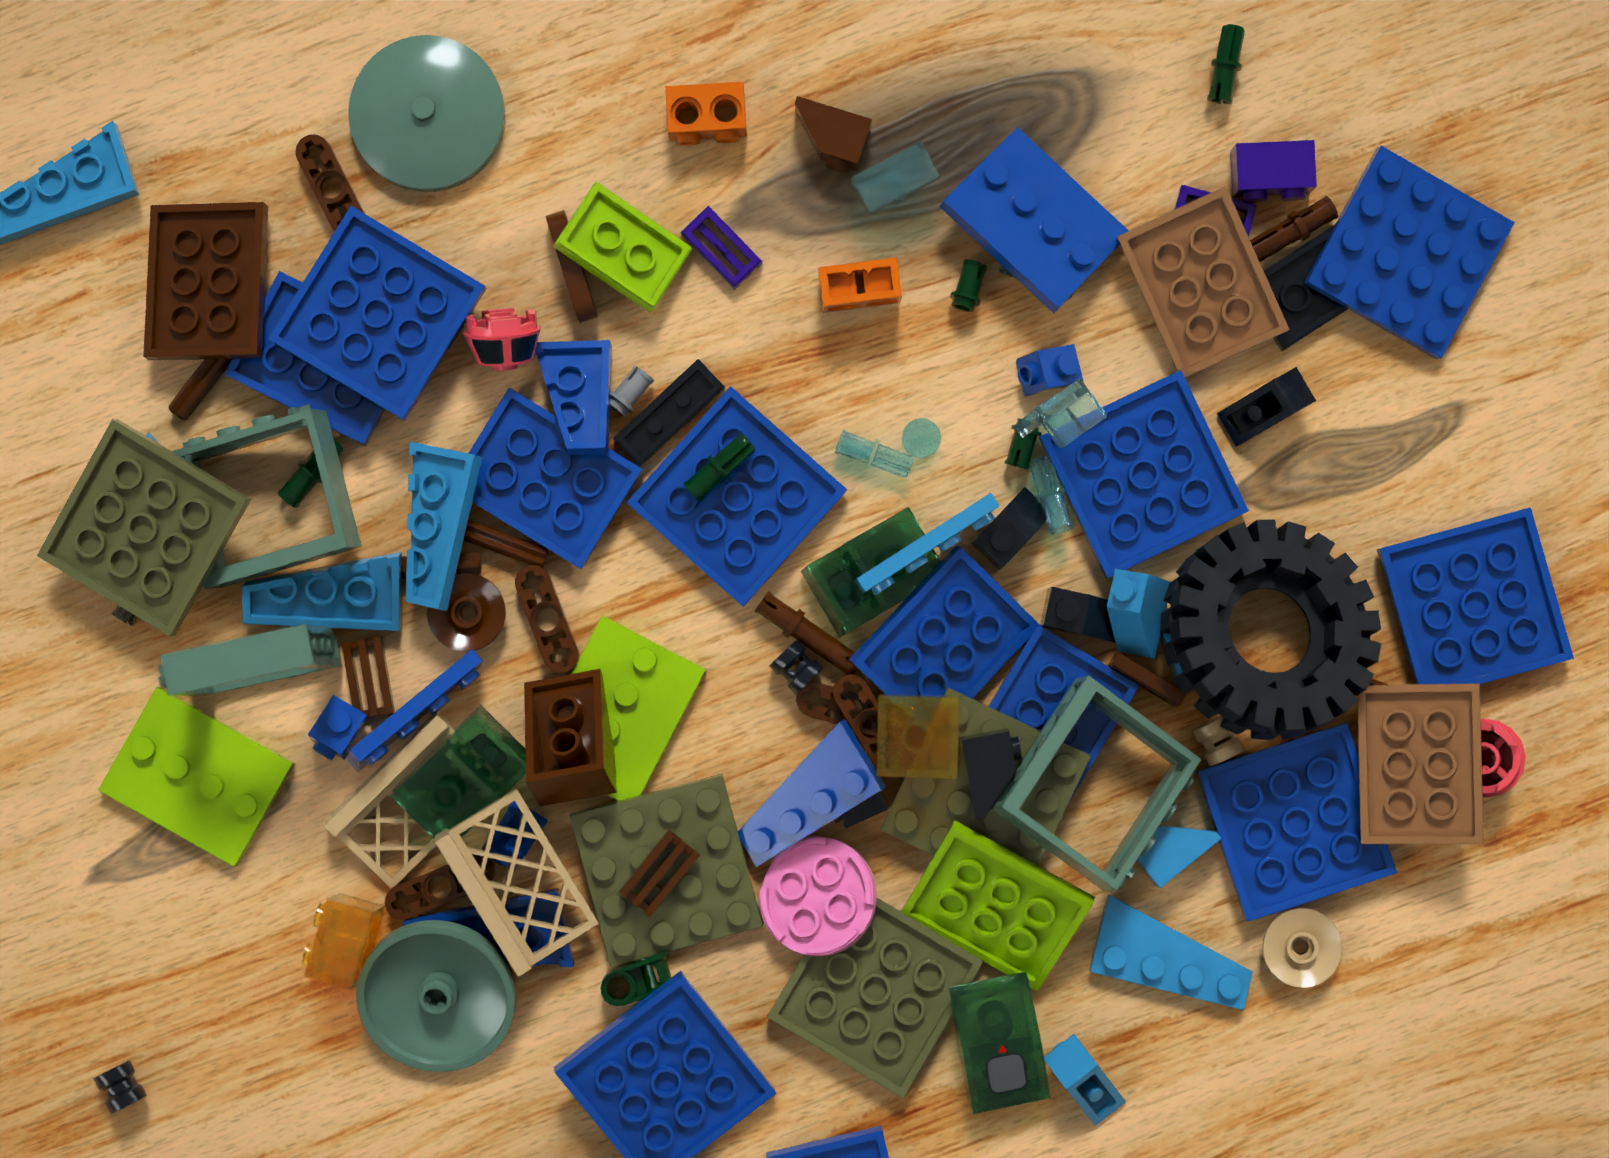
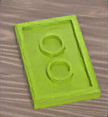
M597 181L592 185L552 246L649 313L654 310L692 250L691 246Z

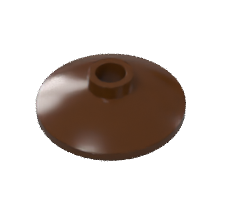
M462 573L455 575L447 611L427 607V618L431 631L442 644L457 651L469 652L471 649L476 651L488 646L498 637L505 623L506 606L501 592L491 581L476 574ZM471 605L475 609V616L467 621L462 617V609L465 606Z

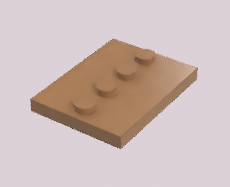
M1226 186L1117 236L1177 372L1181 370L1184 377H1188L1290 330Z
M1480 684L1369 685L1366 691L1357 695L1361 844H1484Z

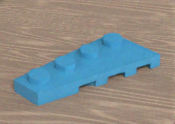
M114 121L103 126V131L88 141L83 139L72 146L73 151L56 162L50 160L38 168L40 172L25 182L19 180L0 193V245L140 195L119 128Z
M409 442V455L413 456V474H408V491L412 492V514H408L407 530L411 531V549L407 551L406 602L447 611L483 457Z
M992 493L986 495L855 580L856 584L863 594L871 589L877 595L895 583L891 576L905 568L908 574L928 562L925 554L939 547L941 552H944L962 540L958 534L971 525L977 531L994 520L995 517L992 512L1000 505Z
M402 552L245 581L242 586L243 624L283 626L310 624L330 628L400 631L402 627Z
M1107 894L1089 967L1090 972L1244 1010L1253 971Z

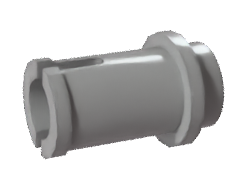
M634 365L632 371L615 392L610 391V407L623 417L628 412L633 413V405L654 380L646 372Z

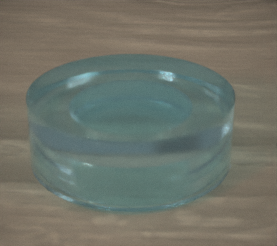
M919 418L909 422L902 433V445L905 451L915 458H927L933 455L941 443L939 428L928 419Z

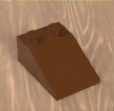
M590 670L524 683L526 783L539 806L617 793L615 755L601 670Z

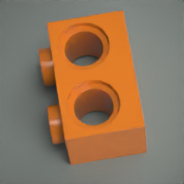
M744 82L665 86L670 141L677 140L678 145L692 146L700 144V139L716 138L717 143H735L739 141V137L747 136ZM723 106H730L737 111V115L730 122H721L715 116L717 110ZM685 108H691L698 113V117L692 124L685 125L676 119L678 113Z
M897 257L824 266L818 269L823 313L901 303L902 293Z

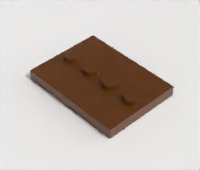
M264 202L151 205L144 358L149 361L262 358L268 206Z

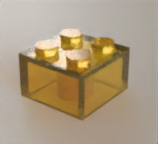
M879 695L877 776L958 779L961 764L962 696Z
M343 893L327 898L325 904L320 903L313 920V926L318 927L314 943L310 941L307 943L301 964L307 966L304 977L348 990L356 987L361 969L374 947L385 906Z

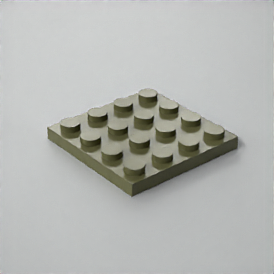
M112 419L37 556L166 635L175 636L251 499L119 419Z
M947 687L880 830L934 855L952 823L956 820L1039 866L1046 851V848L992 809L988 811L984 818L976 819L961 737L1008 728L1010 738L1018 736L1023 759L1039 735L1040 730ZM1063 742L1019 810L1054 834L1091 755ZM1021 760L1015 761L1016 768Z
M723 773L570 814L611 967L649 957L664 950L669 952L763 927ZM670 829L700 853V856L651 917H649L641 908H637L632 904L631 900L623 897L619 890ZM671 841L632 888L636 894L639 893L676 847ZM685 852L679 855L646 896L645 901L650 903L686 859L688 855Z
M877 897L873 919L863 936L846 950L833 955L817 957L803 954L767 1017L904 1098L981 967L983 960Z

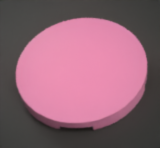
M808 837L801 839L773 858L774 861L765 875L762 887H760L759 902L763 920L770 933L778 942L800 954L818 957L842 952L863 936L875 913L877 889L874 875L868 863L855 849L835 839Z

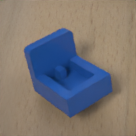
M1074 344L1037 350L1016 359L1018 379L1025 396L1084 382Z
M333 695L308 733L310 739L315 742L312 749L331 761L335 755L345 760L349 754L348 748L368 719V716Z
M515 801L509 806L498 825L519 830L522 812ZM529 808L543 830L548 820ZM526 820L524 831L534 833ZM495 830L489 852L512 857L517 835ZM522 837L517 858L524 859L536 840ZM486 842L482 847L483 851L485 850ZM493 859L500 865L508 868L510 866V862Z

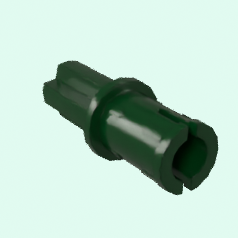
M1228 24L1222 27L1216 59L1211 61L1214 71L1209 95L1207 96V100L1221 104V100H1223V104H1232L1237 71L1242 69L1239 59L1245 30L1241 26Z
M738 435L714 458L710 455L708 457L709 462L688 481H685L683 483L684 486L701 502L724 479L727 481L731 479L729 475L755 452V447L744 435Z
M334 439L339 457L343 452V447ZM314 450L304 462L299 461L297 463L299 468L283 488L277 492L285 502L294 508L300 506L299 504L317 482L322 483Z

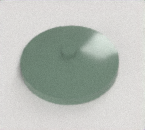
M419 35L391 43L381 49L366 63L352 88L349 100V124L357 149L370 167L380 176L405 189L436 192L454 188L467 182L489 163L502 139L505 126V104L495 75L477 53L460 42L449 38Z
M425 920L406 924L383 937L369 953L361 969L356 991L358 1012L372 1040L395 1060L416 1069L433 1072H447L467 1068L489 1056L501 1044L510 1028L517 999L516 985L511 968L497 947L486 937L469 927L441 920Z

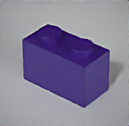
M1314 140L1236 143L1230 151L1232 197H1243V202H1263L1267 200V196L1282 195L1283 201L1306 199V194H1310L1317 187Z

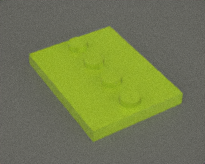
M602 615L571 674L600 669L602 672L615 755L617 793L607 795L620 801L642 795L707 669Z
M156 687L98 790L235 867L238 866L295 763L176 696H168L166 690Z
M954 820L901 912L980 958L983 962L1038 991L1089 912L1095 896Z

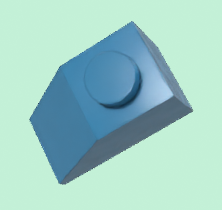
M1115 569L1107 602V611L1119 652L1155 659L1161 634V613L1167 607V602L1163 600L1169 583H1171L1170 581L1149 574Z
M1159 825L1153 834L1156 836L1153 846L1145 855H1140L1136 862L1155 886L1161 888L1222 838L1217 832L1212 830Z
M1074 1034L1065 1041L1058 1043L1050 1053L1043 1057L1059 1081L1095 1126L1126 1102Z

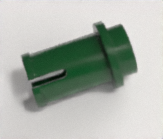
M965 259L962 264L963 268L956 291H952L950 294L951 299H953L951 305L962 311L973 312L975 306L980 304L981 300L978 298V294L988 267L985 264H981V262Z
M1020 418L1017 419L1016 425L1011 427L1014 430L1005 464L1029 470L1036 438L1042 435L1041 432H1038L1040 424Z

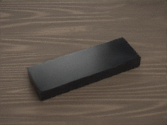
M697 359L613 439L641 468L725 389V386Z

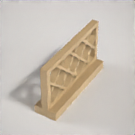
M438 711L326 819L324 827L334 837L337 836L376 875L390 888H393L437 846L434 836L447 828L449 830L459 824L504 780V777L468 744L469 742L449 723V720ZM448 735L460 746V762H437V746ZM432 752V762H422ZM465 752L476 763H465ZM465 767H481L492 777L482 789H464ZM415 768H432V789H409V773ZM437 768H460V789H437ZM404 779V789H394ZM387 795H404V817H381V801ZM409 795H432V817H409ZM437 795H460V810L454 816H437ZM464 795H474L464 805ZM376 807V817H366ZM359 823H376V844H359L348 833ZM381 823H404V844H381ZM409 823H432V838L426 844H408ZM436 823H446L436 833ZM376 850V860L367 851ZM381 850H404V865L393 876L380 865ZM408 850H419L408 860Z
M517 788L448 830L447 828L434 836L437 847L518 977L531 970L533 964L599 924ZM513 801L516 802L522 812L519 830L496 825L500 809ZM493 814L491 823L482 821ZM526 820L534 833L524 831ZM472 826L490 829L484 851L467 847L460 834ZM495 830L517 835L512 857L489 852ZM522 837L540 841L543 849L539 863L517 858ZM472 854L483 856L481 866H479ZM547 854L554 866L545 865ZM488 858L510 862L505 884L489 881L485 876L484 871ZM515 864L537 869L532 890L510 885ZM543 870L558 873L562 877L563 884L560 896L537 892ZM567 887L575 900L565 898ZM493 888L503 890L501 900ZM509 891L531 896L526 917L509 914L506 910L505 904ZM536 897L558 902L553 924L531 919ZM563 904L580 907L587 920L574 928L558 925ZM514 921L524 923L522 933H520ZM529 925L551 929L548 944L533 953L525 941ZM556 931L565 932L555 939Z

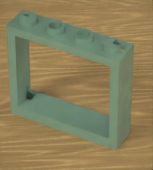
M310 404L302 407H292L287 410L288 416L278 419L275 418V415L259 417L252 420V427L240 430V426L223 428L216 431L218 436L207 441L205 437L188 439V442L183 443L184 448L172 451L201 469L200 461L308 428L335 530L333 535L228 566L222 551L203 585L204 589L227 587L362 547L326 410L311 409Z
M303 624L160 655L162 665H159L161 677H158L162 689H167L168 696H206L341 667L342 661L335 628Z
M1087 675L1075 678L991 809L1103 891H1117L1118 888H1122L1127 879L1133 877L1135 870L1132 866L1138 857L1145 855L1153 846L1156 836L1153 834L1159 824L1166 822L1174 813L1177 807L1174 801L1181 790H1186L1193 783L1192 777L1201 758ZM1089 703L1171 763V766L1104 870H1101L1019 810Z

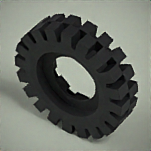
M1275 519L1256 520L1248 527H1246L1245 523H1241L1226 529L1220 535H1216L1197 549V552L1183 562L1176 571L1179 577L1169 583L1163 600L1171 604L1170 608L1161 613L1160 633L1171 634V641L1162 646L1167 665L1179 663L1182 670L1181 674L1174 677L1175 682L1184 695L1194 689L1200 696L1194 707L1206 718L1209 719L1219 714L1223 717L1220 727L1237 735L1247 729L1251 730V739L1270 741L1281 735L1282 740L1294 738L1335 720L1334 718L1344 714L1358 701L1355 697L1356 695L1366 691L1374 676V673L1367 670V668L1379 661L1381 643L1370 640L1371 635L1381 630L1379 611L1365 610L1364 603L1374 598L1367 580L1365 579L1354 584L1349 575L1358 566L1346 552L1334 559L1329 554L1335 544L1320 533H1317L1310 539H1306V526L1288 521L1281 527L1276 528ZM1257 589L1279 591L1290 597L1304 613L1309 627V645L1303 659L1292 669L1278 673L1259 670L1246 662L1236 650L1230 635V616L1237 601L1246 593Z

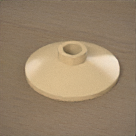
M1308 908L1291 909L1277 916L1268 926L1263 939V956L1267 967L1277 979L1294 987L1308 988L1323 983L1335 972L1342 956V941L1334 923L1324 914ZM1303 939L1306 942V949L1303 953L1297 954L1293 950V944L1296 940Z

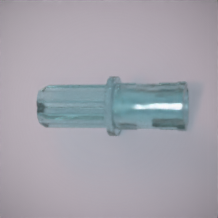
M844 429L835 449L836 454H842L866 463V468L868 469L874 466L901 477L908 476L913 464V457L911 455L881 445V440L879 439L873 442L849 433Z
M1049 456L1033 459L1030 463V469L1038 492L1035 499L1037 503L1042 505L1049 534H1060L1072 529L1074 525L1071 522L1064 500L1066 490L1060 487L1056 471Z

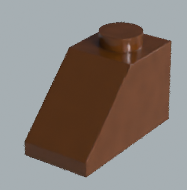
M797 96L795 113L820 160L826 161V167L837 172L848 173L849 169L858 171L871 129L872 119Z

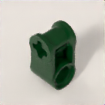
M664 950L608 971L603 977L600 987L604 1000L613 1006H624L644 999L672 977L666 958L669 956L668 951ZM652 966L656 967L660 982H657ZM618 976L624 977L630 984V991L623 997L613 996L609 992L607 985L610 979Z

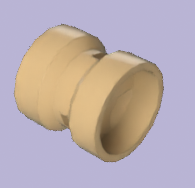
M1222 716L1216 717L1192 730L1196 741L1202 743L1206 750L1204 757L1209 766L1223 762L1245 750L1239 738L1234 737L1232 732L1220 727L1223 719Z

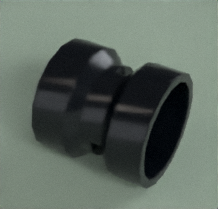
M798 640L769 665L777 675H783L788 680V687L795 695L824 669L816 660H810L805 655V648ZM798 660H800L801 663L792 672H790L788 669H790Z
M130 1060L93 1078L99 1090L104 1091L108 1089L109 1093L105 1094L107 1097L105 1104L110 1114L147 1096L143 1086L130 1079L135 1072Z

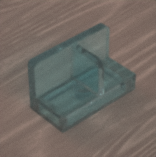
M919 142L851 178V187L854 192H858L870 215L897 200L900 203L905 201L907 195L938 180L939 174L923 143Z
M1080 378L1036 407L1015 424L1014 427L1021 437L1025 438L1043 425L1058 447L1063 448L1105 419L1107 414Z

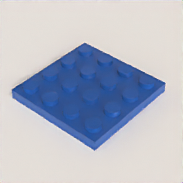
M1381 145L1376 148L1304 284L1340 305L1342 304L1354 313L1433 358L1440 359L1443 357L1515 222Z
M350 206L268 339L405 421L465 325L466 317L471 315L487 288L477 280L353 206Z
M1181 370L1039 437L1106 579L1114 575L1115 569L1126 570L1249 511Z
M730 386L626 503L744 607L847 492V489ZM738 435H744L755 447V452L729 475L731 477L729 481L724 479L699 502L683 483L688 481L709 462L708 457L710 455L714 458Z
M1531 507L1377 549L1414 684H1483L1574 659Z
M1341 723L1196 771L1215 831L1222 838L1219 840L1245 921L1249 922L1397 873L1388 844H1361L1359 756L1348 723Z
M679 971L554 1066L555 1074L624 1158H693L777 1094L772 1084L682 971Z

